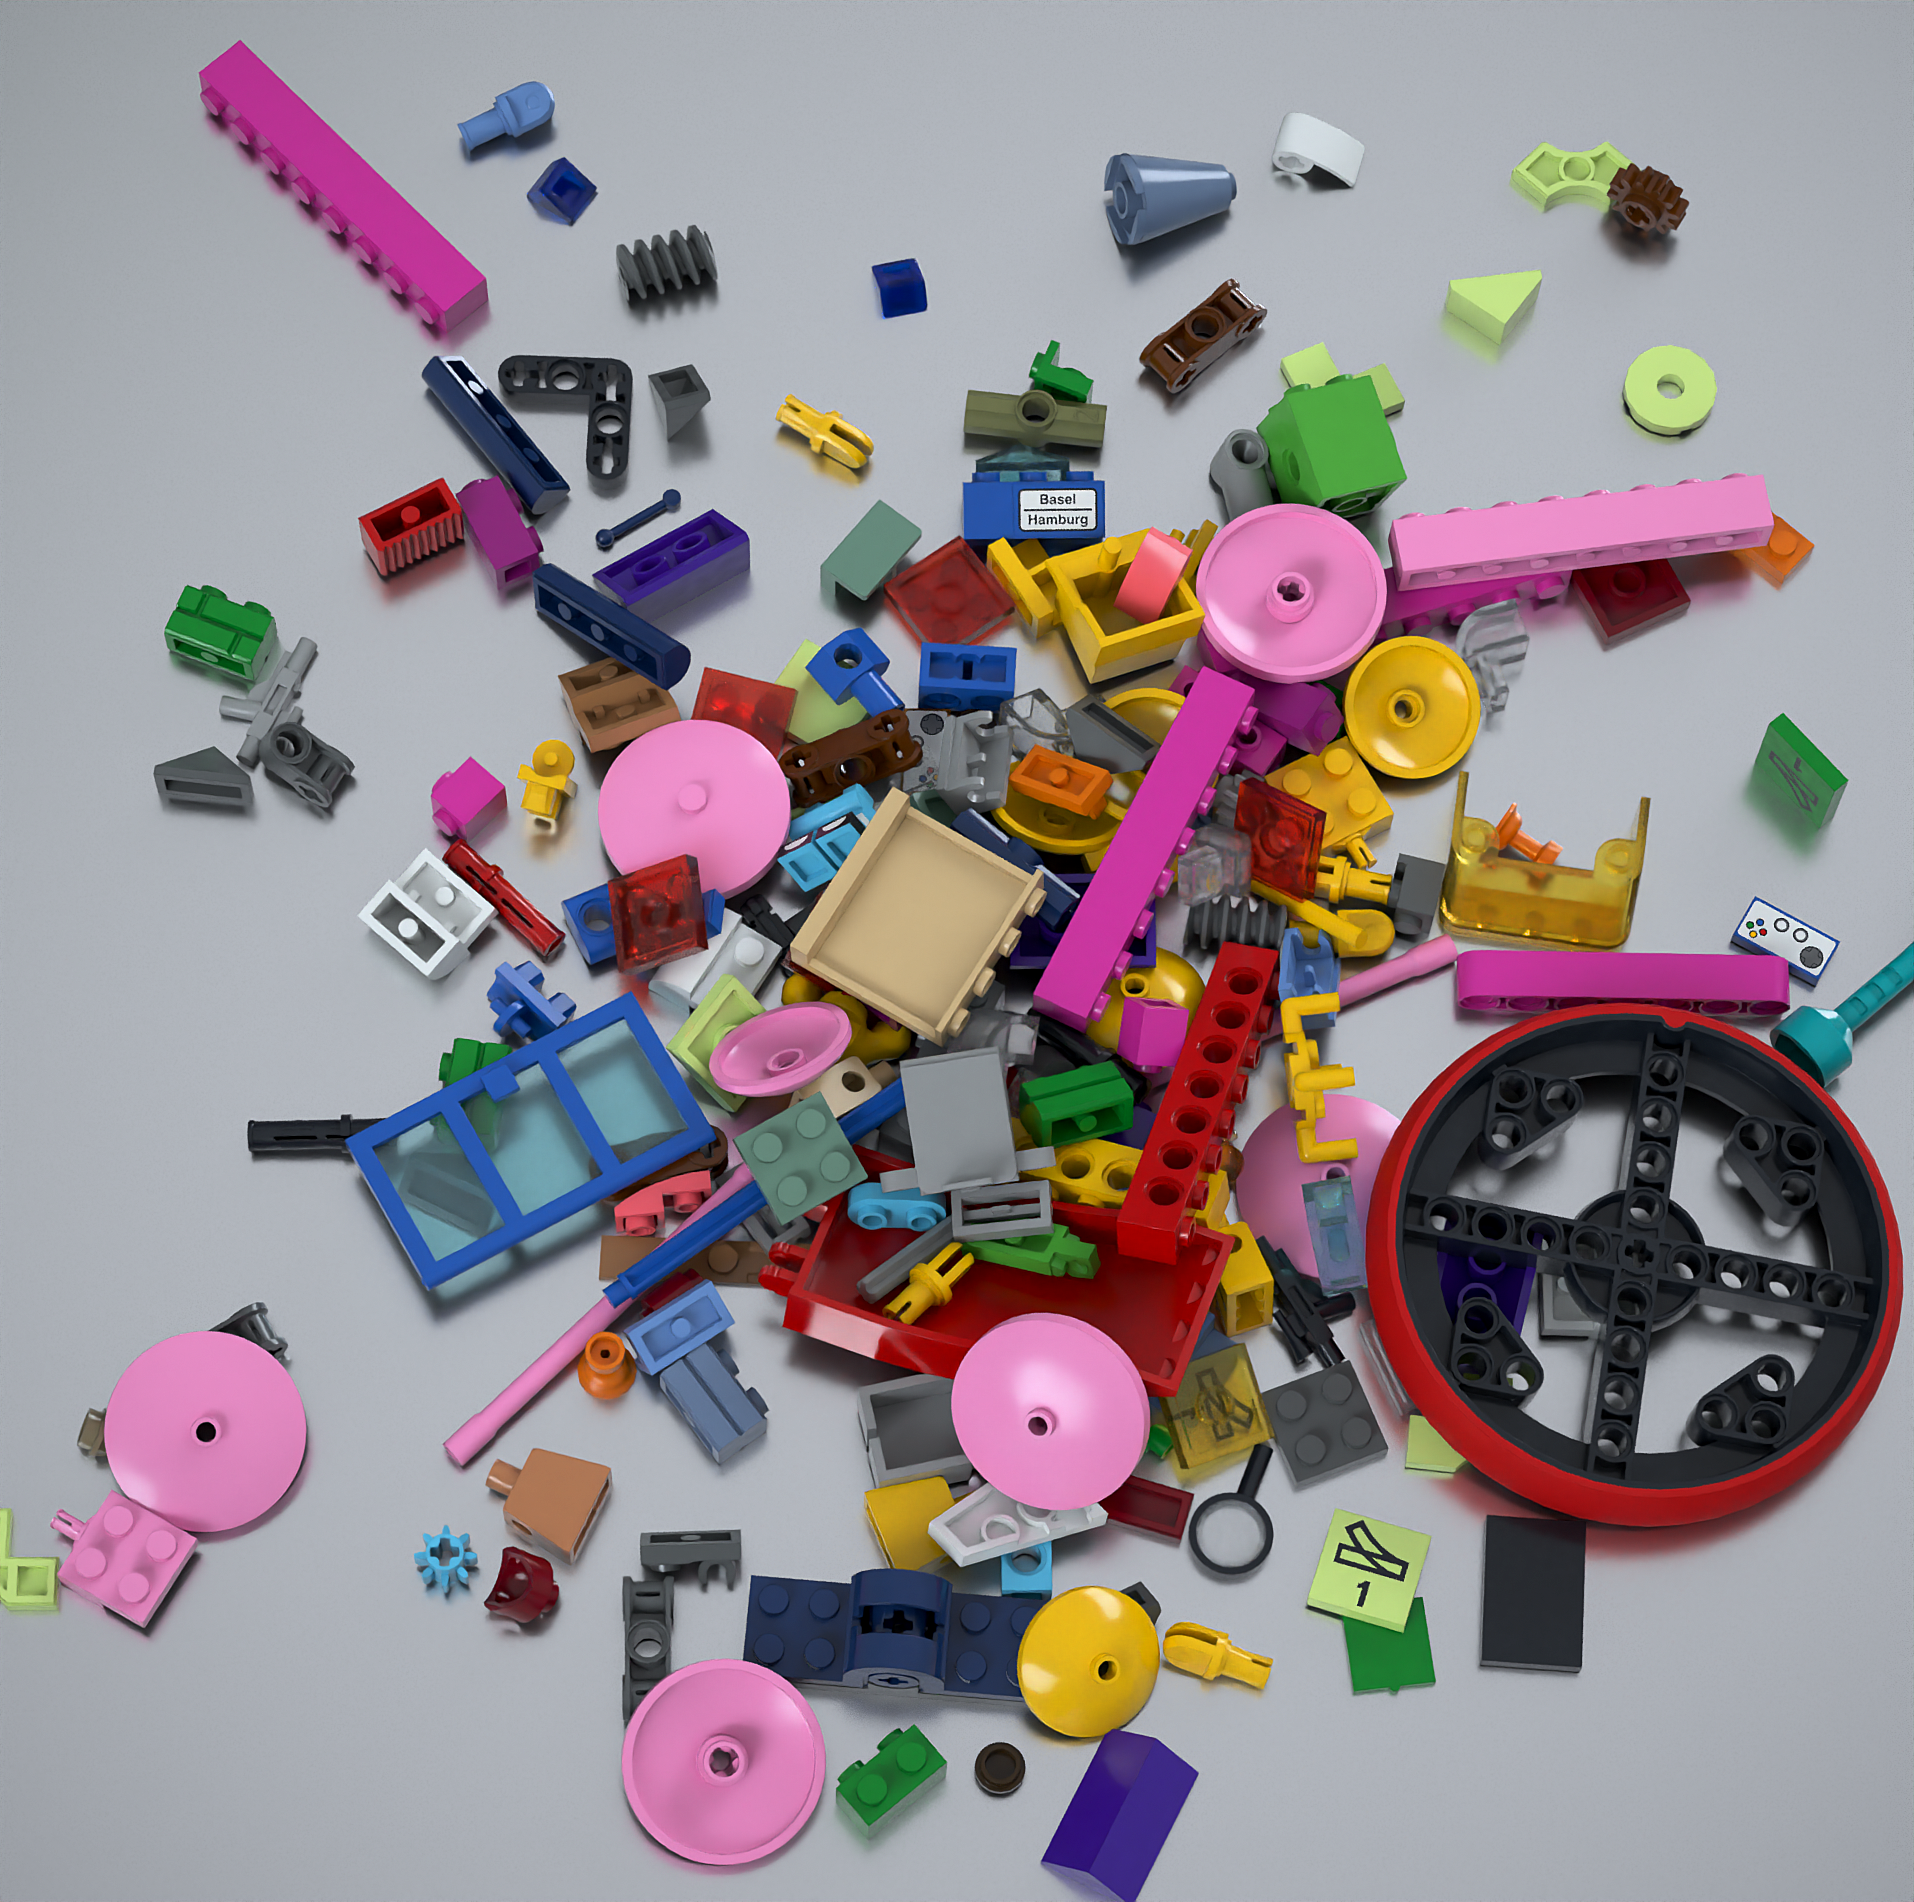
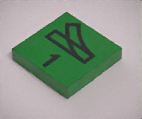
M1781 713L1769 723L1755 762L1821 828L1834 817L1849 780L1784 713Z

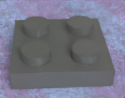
M1350 1360L1258 1394L1257 1400L1295 1488L1375 1459L1388 1452V1445Z

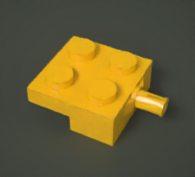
M1347 735L1326 745L1319 756L1310 753L1263 777L1265 779L1263 786L1286 822L1285 832L1299 854H1315L1331 858L1348 850L1358 869L1366 870L1367 866L1370 869L1377 863L1365 840L1391 828L1394 812Z

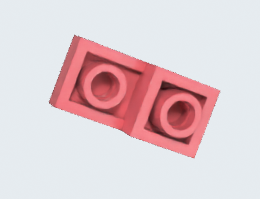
M1152 526L1126 574L1113 606L1144 625L1161 620L1173 590L1184 575L1193 550L1181 544L1176 538L1166 535Z
M705 1170L675 1176L650 1185L626 1198L614 1207L616 1233L626 1232L627 1235L636 1237L653 1234L657 1228H665L664 1209L674 1208V1211L679 1213L695 1212L712 1196L710 1171Z

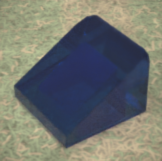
M563 157L553 161L546 168L527 195L542 207L565 221L571 222L596 191L597 187L571 162Z
M916 258L871 267L880 308L884 317H895L927 309L925 280Z

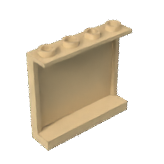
M892 787L790 944L792 961L943 1047L950 1035L957 1038L966 1026L971 1014L966 1009L975 995L982 998L989 990L996 976V972L992 969L1001 954L1009 957L1015 949L1022 934L1017 929L1026 915L1033 918L1041 908L1047 892L1043 890L1044 872L1037 869L1032 876L911 807L910 796Z

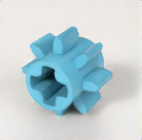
M444 1525L442 1534L433 1538L431 1535L424 1533L423 1540L426 1552L414 1554L415 1564L420 1566L428 1565V1568L422 1573L423 1583L428 1584L435 1579L442 1583L444 1592H448L450 1583L458 1580L468 1584L469 1577L466 1565L473 1566L478 1564L476 1553L464 1552L470 1544V1536L465 1533L457 1538L450 1534L448 1525ZM451 1551L453 1557L449 1561V1566H440L439 1560L442 1559L443 1552Z

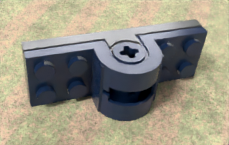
M884 1568L861 1571L852 1575L851 1584L751 1575L743 1661L752 1662L770 1669L790 1682L795 1688L1029 1708L1019 1687L1017 1675L1018 1652L1029 1623L1036 1613L1049 1601L952 1592L953 1584L948 1580L930 1573L906 1569Z

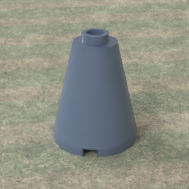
M1123 153L1110 157L1106 166L1104 191L1113 190L1114 205L1106 206L1107 217L1113 234L1122 245H1137L1229 209L1231 200H1234L1237 195L1235 177L1231 172L1228 173L1222 164Z

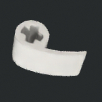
M1289 113L1283 117L1272 154V161L1278 168L1284 171L1299 174L1308 172L1315 164L1352 187L1357 179L1365 147L1344 131L1322 120L1303 113Z

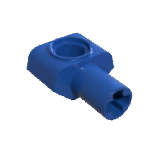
M861 627L842 632L824 645L805 667L836 705H842L852 697H855L872 718L886 710L899 709L904 711L905 709L904 702L881 677L887 671L890 660ZM849 659L859 665L852 669L841 668L837 663Z
M607 883L561 902L569 930L581 954L590 965L635 947L631 929L670 909L668 901L655 898L640 889L615 899ZM599 919L607 922L609 927L601 931H595L588 928L586 924L591 920Z

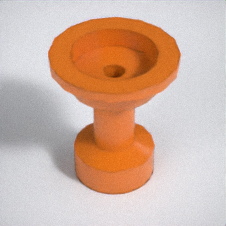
M1513 802L1482 846V849L1484 851L1489 848L1503 850L1510 845L1532 860L1530 871L1542 879L1563 850V847L1553 840L1542 845L1520 830L1523 820L1517 812V804Z
M611 1332L596 1333L586 1343L585 1353L579 1360L577 1368L579 1382L584 1390L595 1398L604 1400L618 1398L627 1393L635 1382L637 1374L635 1359L629 1350L624 1347L620 1337Z

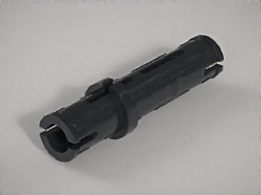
M1033 1006L1028 1010L1023 1021L1025 1028L1040 1036L1080 1067L1085 1065L1092 1066L1112 1060L1119 1070L1121 1078L1125 1079L1133 1092V1106H1136V1103L1140 1104L1147 1097L1152 1086L1151 1080L1136 1072L1127 1063L1122 1061V1056L1118 1055L1115 1049H1106L1091 1039L1086 1033L1034 1010Z
M342 1114L341 1119L249 1120L247 1128L249 1152H254L255 1150L341 1148L342 1153H350L346 1147L345 1139L386 1118L353 1119L352 1114ZM398 1137L379 1147L397 1148Z

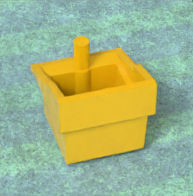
M1149 528L1118 538L1108 537L1102 543L1045 560L1044 564L1057 586L1055 607L1090 684L1176 658L1185 640L1198 635L1205 618L1202 606L1184 577H1182L1173 590L1161 620L1144 625L1113 606L1126 574L1150 530Z

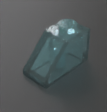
M1350 1175L1302 1184L1307 1222L1323 1296L1368 1288L1365 1249Z

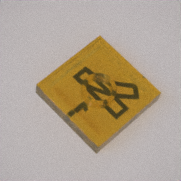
M1245 1343L1234 1344L1190 1360L1177 1396L1158 1397L1181 1469H1190L1275 1438Z

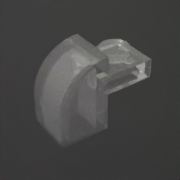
M1515 598L1484 606L1471 613L1460 626L1453 651L1460 656L1470 669L1487 715L1505 710L1509 688L1500 665L1525 659L1530 641Z
M1041 688L1000 703L998 726L1009 725L1014 732L1012 755L1022 762L1036 744L1077 759L1065 716L1068 708L1061 710ZM1102 695L1095 697L1102 703L1106 702Z
M1216 823L1196 829V835L1188 853L1178 857V903L1194 907L1224 894L1236 898H1242L1247 895L1251 890L1250 837L1241 831Z
M974 1009L970 1011L969 1020L957 1038L951 1036L947 1049L949 1054L998 1046L1006 1080L1009 1063L1033 1064L1040 1017L1002 1009Z

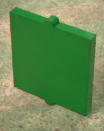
M1423 1597L1414 1598L1404 1633L1341 1615L1353 1694L1389 1690L1392 1694H1396L1400 1688L1436 1683Z

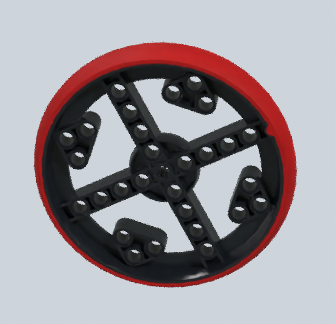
M1634 1003L1590 1004L1555 1010L1535 1016L1489 1036L1449 1065L1414 1101L1390 1140L1380 1162L1371 1192L1366 1223L1365 1250L1369 1300L1377 1331L1390 1364L1408 1396L1428 1423L1443 1439L1482 1473L1509 1490L1542 1506L1578 1518L1614 1525L1644 1527L1684 1525L1719 1518L1749 1508L1785 1490L1813 1471L1839 1447L1853 1430L1874 1398L1891 1358L1902 1308L1903 1255L1898 1223L1892 1202L1873 1155L1857 1128L1837 1102L1809 1074L1785 1055L1756 1037L1706 1016L1659 1005ZM1658 1072L1663 1074L1668 1079L1670 1085L1660 1086L1651 1079L1650 1073ZM1595 1075H1635L1619 1190L1589 1203L1574 1219L1446 1194L1448 1184L1458 1163L1477 1137V1154L1480 1160L1487 1167L1495 1170L1508 1169L1566 1132L1572 1126L1584 1102L1583 1092L1573 1079ZM1685 1085L1721 1100L1744 1115L1734 1125L1725 1139L1723 1156L1737 1177L1774 1223L1783 1227L1795 1226L1806 1217L1814 1204L1816 1205L1827 1238L1831 1270L1705 1245L1703 1235L1694 1219L1679 1204L1669 1199ZM1509 1089L1514 1091L1518 1095L1520 1102L1510 1103L1505 1101L1501 1097L1499 1090ZM1547 1100H1561L1566 1105L1568 1112L1554 1111L1549 1106ZM1652 1117L1657 1119L1662 1124L1664 1131L1660 1132L1649 1129L1645 1125L1643 1118ZM1502 1134L1507 1136L1512 1141L1514 1147L1510 1149L1499 1147L1494 1142L1492 1135ZM1748 1136L1754 1139L1759 1146V1150L1747 1149L1742 1145L1739 1137ZM1787 1146L1801 1148L1805 1152L1807 1160L1794 1158L1789 1153ZM1637 1163L1650 1164L1655 1168L1657 1176L1648 1177L1643 1175L1639 1171ZM1782 1191L1795 1193L1799 1197L1801 1205L1794 1206L1786 1202L1782 1196ZM1640 1208L1645 1210L1649 1214L1651 1222L1642 1223L1637 1221L1633 1217L1631 1209ZM1441 1216L1446 1218L1450 1222L1452 1229L1449 1231L1436 1229L1432 1225L1430 1217ZM1482 1225L1493 1227L1498 1231L1500 1239L1488 1240L1484 1238L1478 1227ZM1534 1233L1544 1235L1543 1239L1547 1242L1548 1249L1538 1250L1529 1244L1527 1236L1534 1235ZM1585 1244L1595 1249L1597 1258L1594 1260L1583 1258L1578 1254L1576 1245ZM1438 1252L1462 1258L1473 1257L1474 1260L1498 1265L1504 1262L1507 1263L1506 1266L1524 1270H1526L1527 1266L1534 1267L1536 1272L1564 1277L1566 1287L1576 1305L1590 1319L1601 1324L1598 1332L1583 1442L1569 1438L1544 1426L1520 1410L1532 1402L1541 1388L1544 1380V1370L1538 1359L1492 1300L1485 1297H1473L1466 1300L1451 1321L1440 1286L1437 1264ZM1633 1252L1638 1254V1262L1642 1263L1640 1268L1633 1266V1258L1629 1257ZM1681 1263L1690 1268L1693 1278L1685 1279L1675 1273L1673 1264ZM1721 1273L1735 1275L1741 1283V1288L1729 1287L1724 1283ZM1778 1282L1783 1284L1787 1288L1790 1297L1782 1298L1774 1294L1770 1288V1283ZM1818 1292L1830 1293L1835 1297L1838 1307L1826 1306L1821 1302ZM1628 1300L1633 1304L1636 1303L1640 1314L1636 1316L1625 1314L1620 1310L1618 1301ZM1696 1303L1824 1328L1815 1354L1795 1386L1794 1370L1784 1357L1776 1354H1767L1759 1357L1706 1393L1688 1415L1686 1432L1689 1438L1700 1447L1677 1452L1635 1453L1651 1332L1679 1321ZM1467 1317L1481 1319L1486 1327V1332H1472L1467 1328L1464 1319ZM1621 1346L1630 1352L1632 1361H1619L1614 1357L1611 1347ZM1460 1364L1473 1366L1478 1371L1480 1379H1465L1460 1375L1457 1366ZM1507 1375H1521L1527 1381L1528 1389L1518 1390L1513 1388L1507 1380ZM1757 1375L1770 1376L1775 1380L1778 1390L1769 1391L1764 1389L1760 1385ZM1605 1393L1618 1394L1623 1398L1626 1408L1615 1409L1611 1407L1605 1399ZM1712 1412L1717 1414L1723 1422V1428L1710 1427L1704 1421L1702 1413ZM1760 1421L1765 1423L1769 1427L1772 1437L1763 1438L1758 1436L1754 1432L1751 1422ZM1598 1441H1612L1619 1450V1456L1611 1457L1604 1454L1598 1446Z

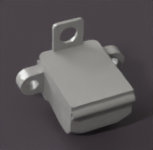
M998 1046L900 1061L915 1168L879 1173L882 1193L915 1188L920 1189L921 1196L960 1190V1193L979 1191L982 1189V1186L1019 1181L1020 1172L1056 1166L1054 1146L1016 1152L1004 1068Z

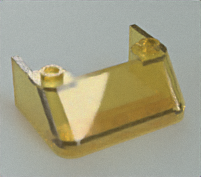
M1460 771L1452 799L1444 861L1446 868L1441 885L1438 909L1442 925L1451 933L1462 936L1574 952H1620L1626 946L1631 933L1644 863L1651 798L1641 797L1631 826L1630 840L1615 838L1604 842L1597 850L1593 870L1498 857L1500 840L1495 827L1484 819L1464 816L1469 772Z

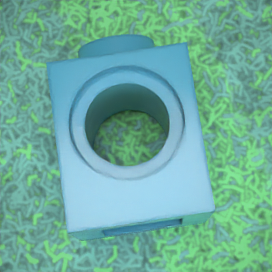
M1051 1541L1000 1555L1001 1597L1051 1600L1053 1590ZM1026 1553L1033 1555L1040 1565L1031 1572H1023L1013 1565L1012 1560L1017 1555Z

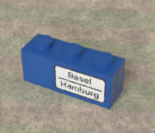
M1066 471V480L1047 481V472H1019V481H1000V472H973L972 482H962V538H1105V481L1094 480V471Z

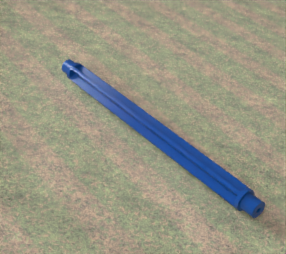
M898 1078L837 1121L850 1145L906 1107L902 1078ZM755 1180L626 1271L616 1276L618 1280L602 1290L613 1308L615 1309L629 1298L632 1300L637 1298L643 1291L768 1203Z

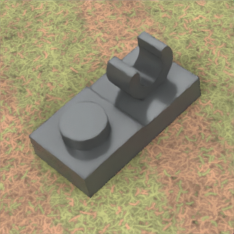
M741 1529L641 1533V1566L651 1565V1569L654 1571L670 1572L681 1569V1564H691V1561H699L698 1579L701 1584H707L708 1568L713 1564H720L726 1569L727 1583H733L735 1580L736 1565L734 1560H741Z

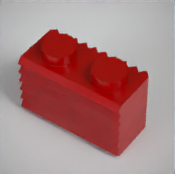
M444 478L437 479L358 518L363 544L379 572L386 576L389 570L396 572L398 566L404 568L406 562L413 563L414 558L421 559L423 554L430 555L431 550L438 551L439 546L446 547L448 542L455 543L456 537L463 539L465 534L462 509Z

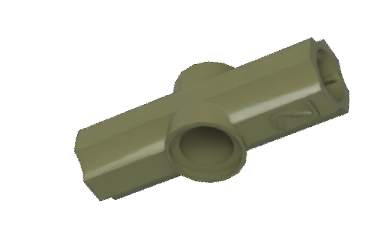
M968 390L963 432L1017 438L1023 445L1031 448L1042 447L1049 442L1102 448L1107 405L1056 400L1042 390H1029L1022 395ZM1039 415L1045 420L1040 423H1033L1025 419V417Z

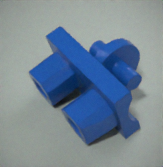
M527 961L515 968L509 963L504 962L496 968L494 973L496 979L486 996L492 1001L490 1008L499 1016L493 1025V1030L500 1037H505L515 1031L523 1040L530 1037L536 1041L567 1025L573 1019L577 1006L565 993L558 992L547 1000L538 992L542 989L545 978L542 971L531 961Z

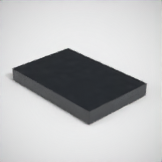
M1486 1515L1480 1665L1581 1671L1586 1522Z

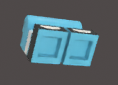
M856 783L844 789L842 796L826 804L818 802L805 809L804 815L791 821L789 836L792 841L781 847L777 860L805 892L834 878L876 813L873 809V798L860 784Z

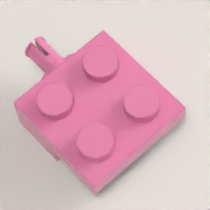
M111 1490L98 1512L88 1519L86 1523L68 1514L63 1509H59L56 1513L57 1518L53 1517L50 1524L51 1528L74 1540L71 1553L57 1573L61 1585L103 1609L105 1607L110 1608L143 1628L146 1627L199 1545L197 1538Z

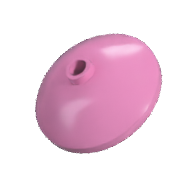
M800 1002L774 1008L745 1021L728 1033L712 1052L709 1069L715 1083L720 1088L737 1095L764 1097L788 1094L816 1081L840 1059L850 1042L852 1027L844 1010L830 1003Z

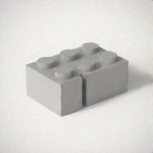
M924 1373L858 1387L857 1406L866 1446L869 1447V1459L876 1489L937 1476L944 1477L947 1484L971 1479L974 1466L960 1445L952 1418L951 1396L954 1380Z

